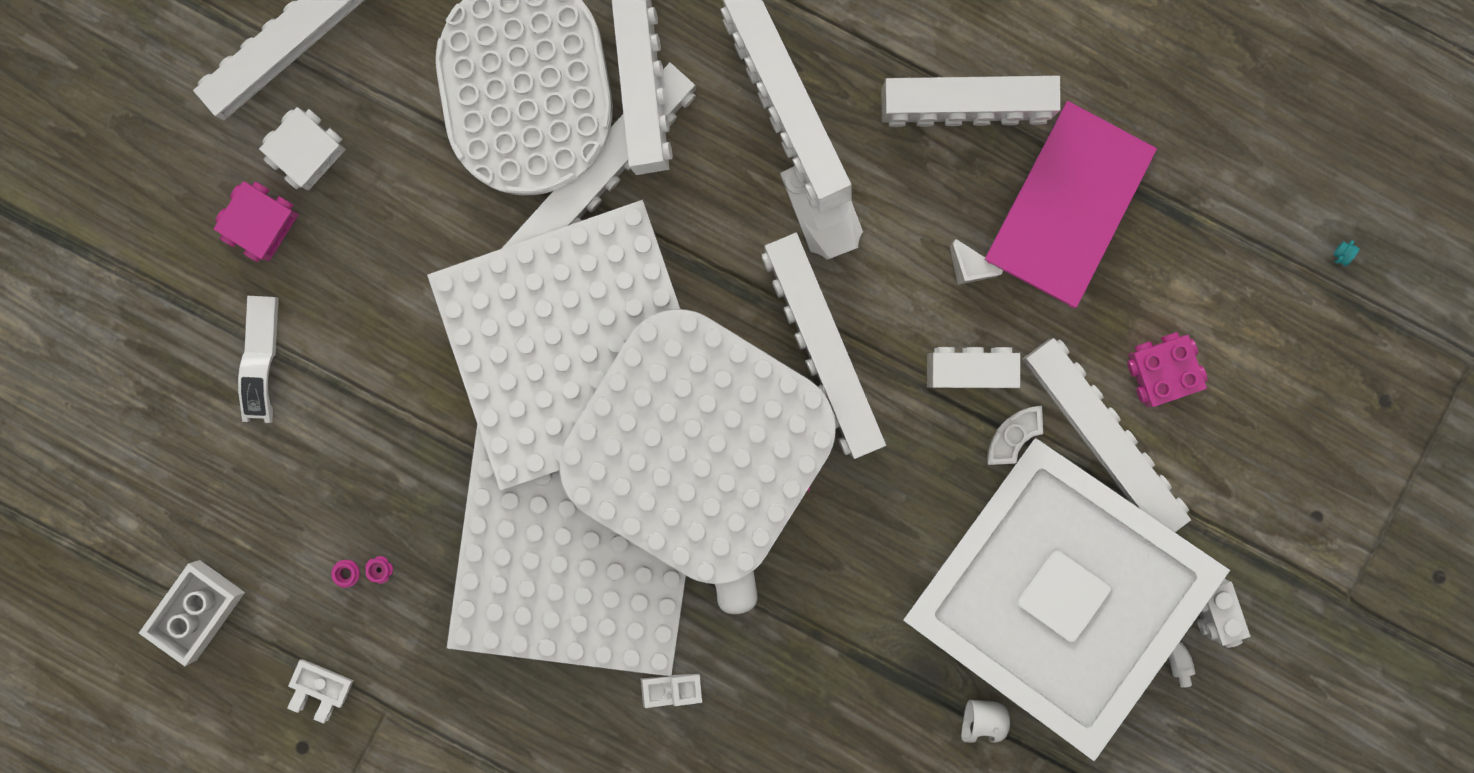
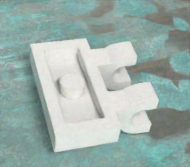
M301 659L288 687L296 691L287 709L297 713L300 710L302 711L306 705L308 695L322 701L314 716V720L324 724L326 721H329L334 709L333 706L343 707L354 680Z

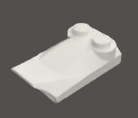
M793 167L780 173L810 253H817L828 260L858 248L863 230L852 201H848L820 214L817 207L812 208L805 194L807 192L804 186L806 183L805 181L799 182Z

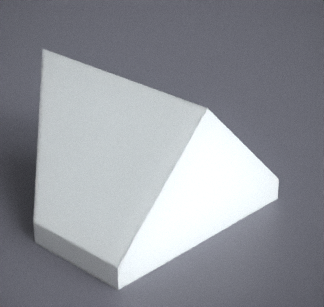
M957 239L951 243L950 251L958 285L997 277L1004 271L989 264L984 260L985 257Z

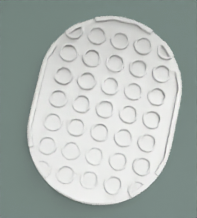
M462 0L459 4H456L445 20L446 24L441 38L438 39L436 72L446 131L457 158L472 175L484 184L501 192L514 195L544 194L560 189L576 180L594 163L602 151L609 135L613 114L612 95L602 39L597 23L588 7L582 0Z

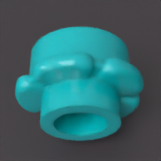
M1353 240L1349 243L1342 241L1333 253L1337 257L1335 259L1336 264L1340 263L1346 267L1355 258L1360 248L1354 245Z

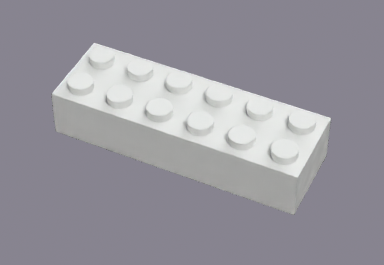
M1060 76L886 78L881 89L882 123H889V127L906 126V122H917V126L920 127L933 126L934 122H945V126H960L962 121H973L975 126L990 125V121H1001L1002 125H1017L1021 120H1030L1031 125L1047 124V120L1052 119L1060 111Z

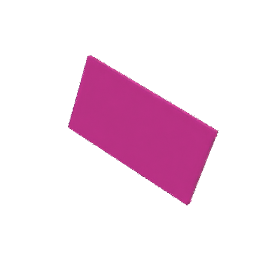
M1067 101L984 260L1076 309L1157 148Z

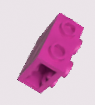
M243 181L241 185H237L230 195L232 200L227 208L222 209L215 220L217 224L214 230L222 234L219 239L232 247L238 244L244 248L243 254L256 262H259L260 259L270 261L299 214L292 210L294 204L281 196H278L277 199L269 196L270 189L255 181L252 185Z
M1174 332L1161 337L1163 341L1161 343L1152 345L1151 341L1136 345L1134 346L1136 351L1128 354L1130 359L1127 361L1129 372L1132 377L1136 376L1139 385L1136 388V392L1142 404L1145 403L1146 407H1155L1207 389L1205 384L1207 382V374L1203 366L1198 364L1196 358L1198 348L1195 341L1189 338V335L1179 336L1178 332Z

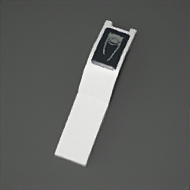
M247 296L245 352L240 363L238 377V394L242 422H250V418H262L265 423H272L273 407L270 404L268 394V376L272 359L276 355L279 299L277 297Z

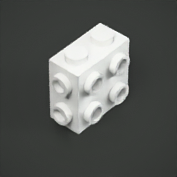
M298 107L295 110L288 111L283 116L282 124L276 131H271L264 137L263 145L259 150L266 155L263 160L276 171L280 168L287 174L284 179L295 189L302 187L309 191L346 149L340 144L343 139L331 128L326 131L319 125L322 120L310 109L305 112Z
M1224 579L1200 612V619L1197 620V624L1203 636L1206 635L1207 638L1218 644L1230 648L1242 644V639L1250 637L1233 584L1231 581Z

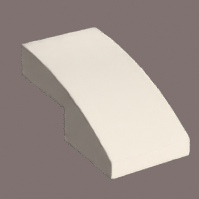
M699 674L641 678L644 708L672 704L674 706L702 703Z

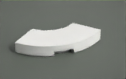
M1033 406L1020 410L1007 418L999 426L989 445L987 454L988 465L1017 463L1018 452L1022 445L1031 437L1043 434L1042 406Z

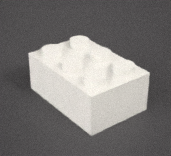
M955 347L934 348V353L927 354V387L1020 388V353H1012V347L991 348V353H984V347L962 348V353H955Z
M201 560L188 563L139 634L179 663L187 666L198 660L245 592Z

